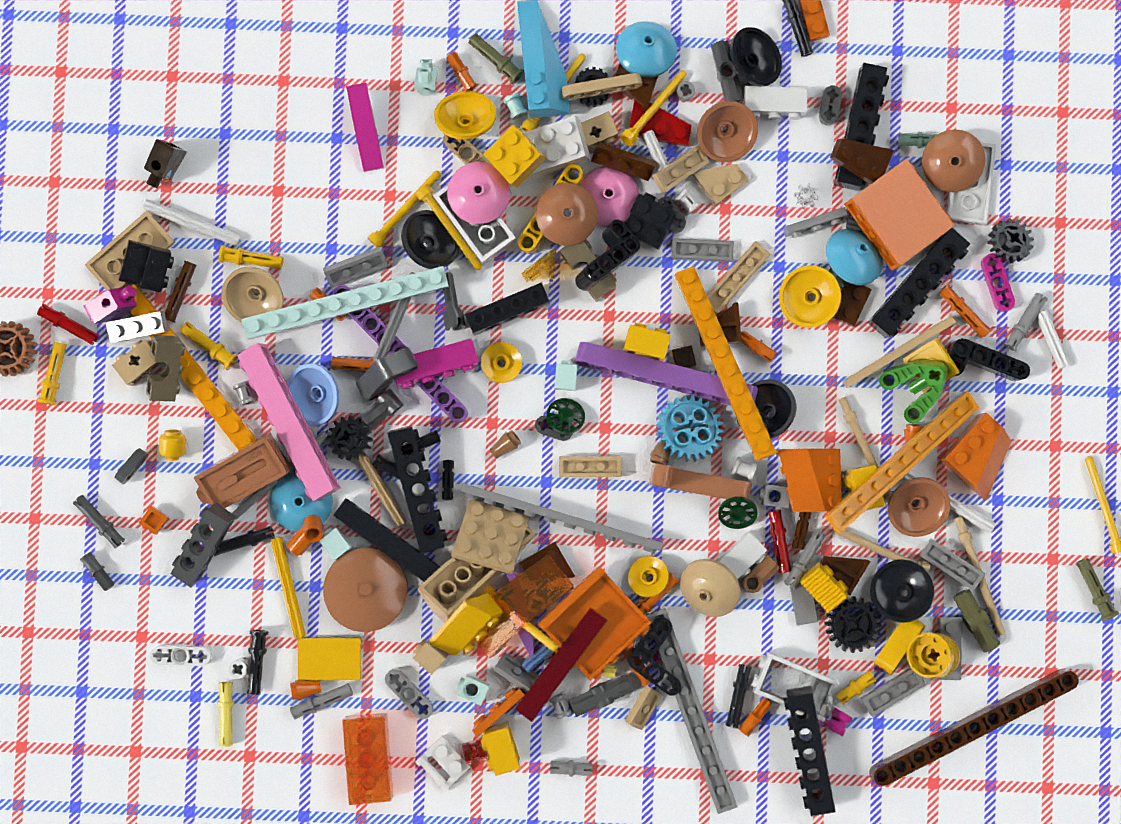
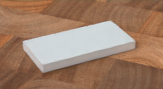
M980 142L986 157L985 168L981 177L974 185L963 191L948 192L946 213L951 217L952 222L987 225L997 144ZM953 157L952 165H957L959 159L957 157Z

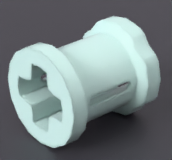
M520 93L512 94L503 100L504 104H507L511 120L519 119L528 113L521 103Z

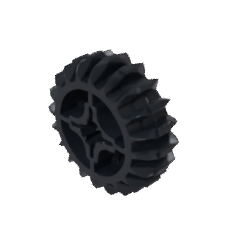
M851 596L850 602L848 598L844 600V604L841 603L837 609L832 610V615L826 613V617L831 618V621H825L824 625L831 626V628L825 630L827 634L833 633L829 640L831 642L836 640L834 646L837 648L842 645V651L846 652L849 647L850 652L855 653L857 647L859 652H863L862 645L869 649L871 646L868 642L876 643L877 641L873 638V635L880 636V632L876 631V628L882 627V624L876 623V621L881 619L880 615L873 616L877 609L875 607L870 609L871 602L868 601L864 604V598L860 597L857 601L855 596ZM849 608H860L859 612H855L853 616L843 613ZM865 614L869 623L868 630H865L862 625ZM838 618L844 623L841 635L837 628ZM846 619L854 621L857 625L856 627H858L860 630L852 628L849 624L850 622H848ZM853 633H859L863 636L856 641H846V638L850 637Z

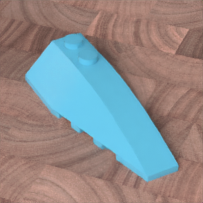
M538 0L517 1L529 118L569 115V100L563 99L561 90L562 87L567 85L566 73Z

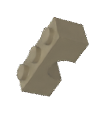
M587 239L576 245L565 246L559 250V254L571 270L580 264L588 265L599 257L598 254L594 256L591 252L592 246ZM611 273L587 291L594 301L597 302L616 288L615 282L617 280Z
M153 335L150 355L154 362H164L166 367L158 374H148L146 394L150 401L175 402L176 394L180 392L178 375L182 374V363H180L181 356L184 355L185 345L178 336Z

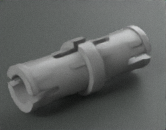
M551 760L550 767L559 768H550V774H566L569 777H573V775L592 777V770H583L592 769V763H577L574 760H569V762Z

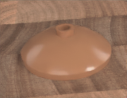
M722 101L714 104L702 115L697 127V140L700 148L709 158L718 162H732L745 156L754 146L758 135V123L755 115L747 106L737 101ZM727 125L726 130L721 131V127Z
M956 129L947 130L934 136L926 145L922 155V169L925 177L934 187L946 192H959L974 185L981 177L986 162L985 151L980 141L971 133ZM953 157L959 159L957 165H952L951 159Z
M560 183L546 190L539 199L536 208V221L542 234L551 242L563 246L576 245L587 239L594 231L598 221V208L593 196L582 186L573 183ZM564 210H571V216L566 217L564 215Z
M924 477L913 478L900 484L891 494L887 505L888 517L894 528L900 533L912 537L926 536L935 532L944 524L950 512V499L944 487L937 481ZM913 500H918L917 503L912 504Z

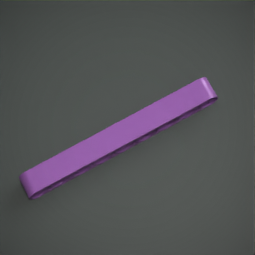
M338 285L333 290V295L343 290L350 291L351 289L346 285ZM370 308L364 309L360 315H354L353 312L349 313L360 327L379 345L387 326ZM373 319L376 320L377 327L374 330H369L367 328L368 322ZM395 336L388 355L408 347ZM435 378V386L432 389H426L423 382L416 383L451 420L462 423L468 418L467 408L438 378ZM442 393H448L450 399L446 404L439 402V396ZM456 408L464 410V416L461 419H455L453 416V411Z
M582 341L579 343L574 361L579 366L731 405L722 383L716 375ZM747 384V387L755 402L758 388L754 385Z

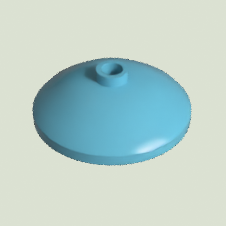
M640 21L630 24L620 33L616 43V55L620 64L628 72L639 73L641 77H656L668 71L674 64L677 55V44L673 35L662 25L650 21Z
M841 229L829 238L826 245V257L831 268L840 278L851 284L867 285L879 277L883 268L882 257L864 233L853 229Z
M295 471L288 473L274 486L270 497V507L274 518L282 527L292 532H297L303 526V520L309 515L319 516L323 525L328 519L333 506L332 494L321 501L310 499L305 492L306 487L303 481L297 477ZM297 498H301L303 501L300 506L296 504Z

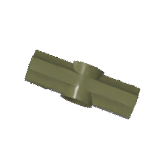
M966 589L953 596L963 615L962 619L970 633L974 634L982 651L986 653L997 648L1000 642L990 626L991 621L985 610L977 603L971 590Z

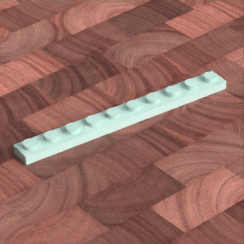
M444 266L241 320L246 339L250 340L448 288L449 284Z

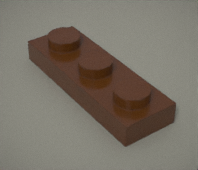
M597 142L591 158V162L646 181H649L656 165L654 160L601 142Z

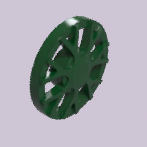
M561 398L549 405L546 419L554 431L561 434H573L582 428L585 421V412L578 402L568 398ZM564 403L565 407L560 408L558 404ZM570 404L575 406L573 410L568 408ZM551 409L557 410L558 414L551 413ZM580 412L581 416H574V413ZM557 418L559 422L554 425L551 420ZM573 420L579 423L577 427L572 424ZM562 424L568 425V430L562 429Z
M745 497L726 499L718 509L720 522L732 529H743L752 525L758 514L755 503ZM736 502L737 505L732 506L730 503ZM742 502L747 503L745 506L740 505ZM724 508L730 509L729 511H723ZM751 508H753V510H754V511H749V512L746 511V509H751ZM730 515L729 519H724V517ZM746 516L751 518L749 521L745 520ZM740 521V524H733V522Z

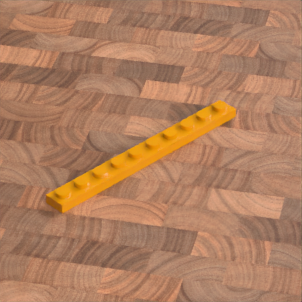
M692 266L676 272L674 277L755 461L758 462L776 455L775 447L695 267Z
M133 284L132 287L136 290L134 299L137 306L130 311L132 315L136 317L158 312L140 288ZM167 324L169 331L152 334L149 337L152 339L153 335L176 336V334ZM185 347L184 355L181 356L180 363H182L181 378L238 450L257 440Z
M968 391L961 393L825 515L836 533H842L979 408Z

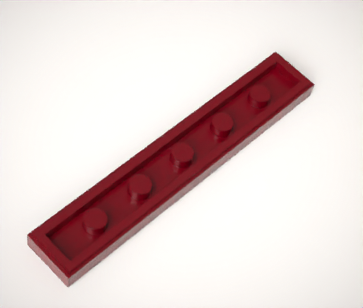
M589 608L516 706L515 710L531 722L534 720L607 622L605 617L593 608Z

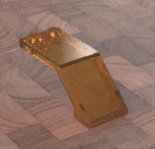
M549 554L504 585L492 596L493 600L503 611V614L498 618L499 622L486 631V637L477 642L489 659L505 648L506 643L527 622L574 589V585Z

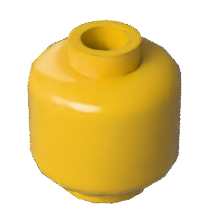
M165 430L159 436V454L166 457V460L177 461L179 457L186 454L187 438L181 433V430Z

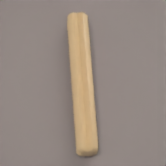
M367 454L365 456L359 455V460H357L393 521L398 527L404 525L407 519L376 468L372 465L373 463Z

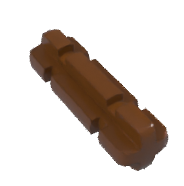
M812 512L799 513L800 520L797 521L794 534L796 538L793 539L792 547L795 549L803 550L804 538L806 539L809 527L808 519L811 518Z

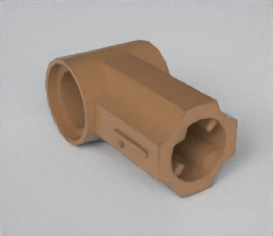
M766 555L759 564L741 579V587L750 593L760 591L762 585L780 567L771 557ZM753 577L756 580V585L754 588L749 589L746 583L749 578Z

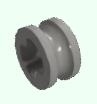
M689 81L681 82L676 90L678 99L683 102L690 101L695 94V87ZM688 87V91L691 92V94L688 93L687 96H684L683 92L680 91V89Z

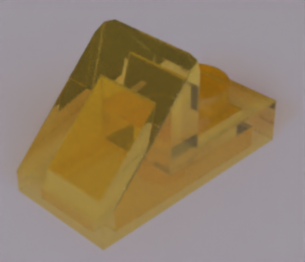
M553 248L521 273L526 283L529 280L533 282L542 275L540 273L542 270L553 283L556 250Z

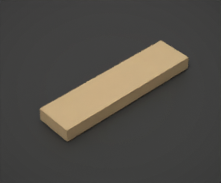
M757 241L750 246L707 295L715 315L726 306L771 255Z

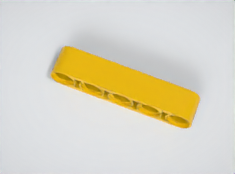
M577 164L568 165L555 185L560 183L581 185L584 180L581 167ZM572 171L580 173L577 179H570L569 174ZM536 213L518 239L520 249L526 254L535 253L545 239L541 231L534 229L537 223ZM532 239L533 246L531 248H524L523 243L525 240Z

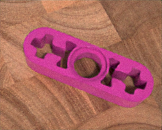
M991 253L982 258L981 268L994 307L1000 312H1006L1014 307L1015 298L1000 256L995 258L996 254ZM989 258L991 261L995 260L996 264L993 265V268L992 266H987ZM999 270V273L990 276V273ZM995 277L1002 279L1003 286L1001 288L993 286V279ZM1003 290H1006V292L1003 293L1002 295H1001V294H999V295L996 294V293H998V292H1001V291H1003ZM1003 298L1004 300L1008 299L1009 303L1006 304V307L1005 305L1000 304V301H1002Z

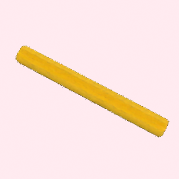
M282 537L271 539V545L293 636L295 639L305 637L306 633Z

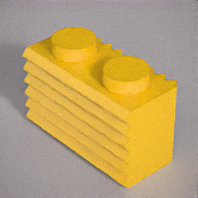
M818 562L801 577L800 583L827 613H830L848 598V588L843 581H837L832 576L834 573L828 565L823 566Z

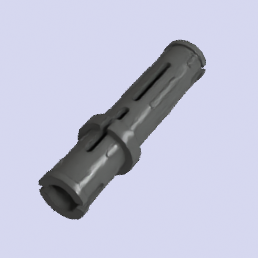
M80 495L76 498L77 501H73V505L99 530L98 534L104 536L114 548L119 547L125 541V538L114 529V524L108 522L84 495Z

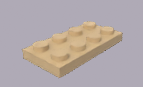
M148 211L144 212L84 264L106 290L122 288L128 284L118 280L128 240L169 249L176 243Z

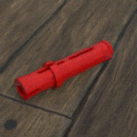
M42 304V307L40 306L37 311L38 316L53 323V326L68 331L90 345H94V342L99 337L98 333L68 318L62 311L58 312L46 304Z
M781 510L769 511L768 515L771 526L769 531L773 537L777 564L780 567L778 572L788 573L792 569L785 538L786 528L783 526Z

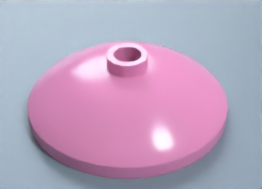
M486 162L468 163L459 168L451 177L447 191L448 201L452 210L460 219L471 224L490 223L499 218L508 206L510 199L509 183L492 164ZM481 187L482 191L481 193H475L474 189Z
M604 166L590 171L580 185L589 191L596 201L598 208V221L596 225L608 227L616 219L625 223L639 194L637 184L631 175ZM610 190L612 191L613 195L611 197H607L605 195V192Z

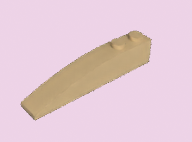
M528 526L519 554L536 536V533ZM451 558L422 583L417 590L431 611L445 623L465 600L478 597L502 571Z

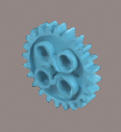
M683 395L681 401L676 397L674 404L669 401L667 407H663L661 410L663 414H659L658 419L660 421L656 424V427L661 429L657 431L656 435L663 436L659 443H666L664 450L670 448V456L676 452L678 460L685 456L686 462L689 461L690 457L696 462L699 456L704 460L706 454L710 456L713 453L712 449L716 450L719 447L717 443H720L722 438L718 435H722L724 432L719 427L723 425V422L717 421L721 416L720 414L714 415L713 413L716 407L708 408L709 401L702 404L701 397L698 401H695L693 395L689 400ZM694 414L700 415L702 421L696 420ZM673 417H679L682 423L675 422ZM699 433L706 437L705 441L698 438ZM677 436L684 437L686 443H681Z

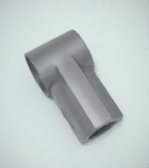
M388 389L376 400L377 402L360 415L371 429L381 423L387 416L396 413L404 405L391 389Z

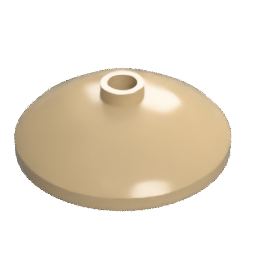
M250 266L238 268L229 274L222 286L221 295L226 310L241 323L243 318L278 310L283 307L284 296L280 284L274 276L261 268Z
M711 559L693 561L684 569L680 578V589L684 599L694 610L710 617L725 616L735 609L740 600L741 591L736 576L728 567L718 561Z

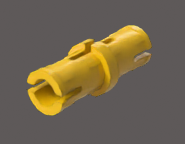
M868 670L855 681H849L850 684L838 693H835L841 704L844 705L857 694L860 696L862 694L861 691L877 680Z

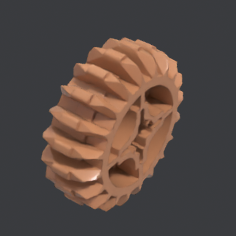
M5 321L0 323V373L4 377H7L9 374L14 377L17 372L23 374V367L29 369L31 367L28 362L35 361L31 357L32 354L38 353L36 350H33V347L38 345L37 342H31L35 336L29 334L30 329L23 328L21 323L15 324L14 321H9L8 324ZM13 332L16 334L8 340L1 338V336ZM6 345L11 346V347H9V348H11V350H10L11 353L6 352V351H7V349H6L7 346H6ZM21 345H22V347H23V348H22V353H20V350H19ZM8 358L16 360V362L4 366L1 364L3 360Z

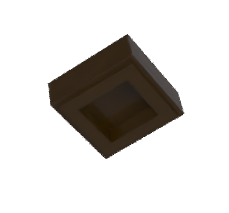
M692 345L671 350L674 365L685 368L696 366Z

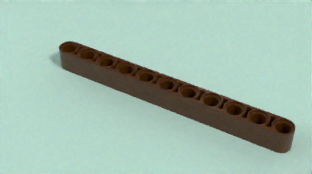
M1058 669L874 764L869 770L870 778L879 786H887L1075 689L1079 682L1078 676L1072 671ZM1066 674H1068L1069 681L1068 683L1063 684L1062 679ZM1050 684L1051 690L1045 694L1044 687ZM1031 693L1032 700L1030 703H1026L1025 697ZM1010 703H1013L1014 709L1012 712L1008 713L1007 706ZM994 712L996 718L993 722H989L988 716ZM976 722L977 729L970 732V725ZM958 732V739L951 741L952 733ZM940 741V748L933 751L932 745ZM921 751L922 757L919 760H914L915 752ZM902 760L904 763L903 767L900 770H895L896 762ZM884 770L885 776L880 780L877 779V772Z

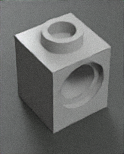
M764 484V487L760 488L759 500H761V505L789 509L790 500L786 487ZM773 490L779 493V499L776 502H772L769 498V494Z

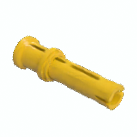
M221 245L219 250V263L230 262L236 263L237 266L250 264L282 270L284 258L282 256L246 252L241 247L234 249L227 248L225 245Z
M186 321L181 326L179 331L206 350L212 360L216 359L224 365V369L229 370L236 363L238 356L224 348L225 345L222 343L217 344L189 321Z
M59 342L53 343L46 378L41 381V395L37 399V402L56 406L55 397L57 389H60L58 380L67 344Z

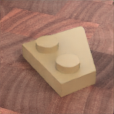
M737 163L698 170L692 174L715 205L749 181Z

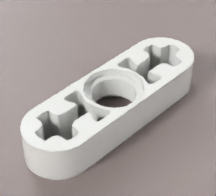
M159 645L150 652V659L156 665L204 666L210 663L213 657L211 649L206 646ZM160 649L162 653H171L172 661H169L170 657H163L159 660L160 658L156 656V653ZM178 650L186 652L187 658L185 661H179L176 658ZM202 650L203 654L207 655V658L203 659L202 662L201 658H192V654H199Z

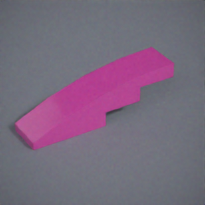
M367 83L346 86L363 171L383 169L384 165Z

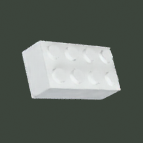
M575 116L524 133L547 158L525 181L564 169L570 164H579L591 160L581 122Z
M448 185L433 195L436 202L483 266L516 243L515 236L501 217L486 224H471L460 219L449 204L447 195ZM476 187L474 192L481 193L479 187Z

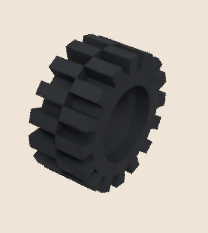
M588 67L585 68V71L579 72L575 83L608 78V74L606 72L603 73L601 68L597 70L596 67H592V69ZM610 93L581 98L579 100L581 104L585 103L587 107L590 105L597 107L598 104L601 106L604 101L608 100Z

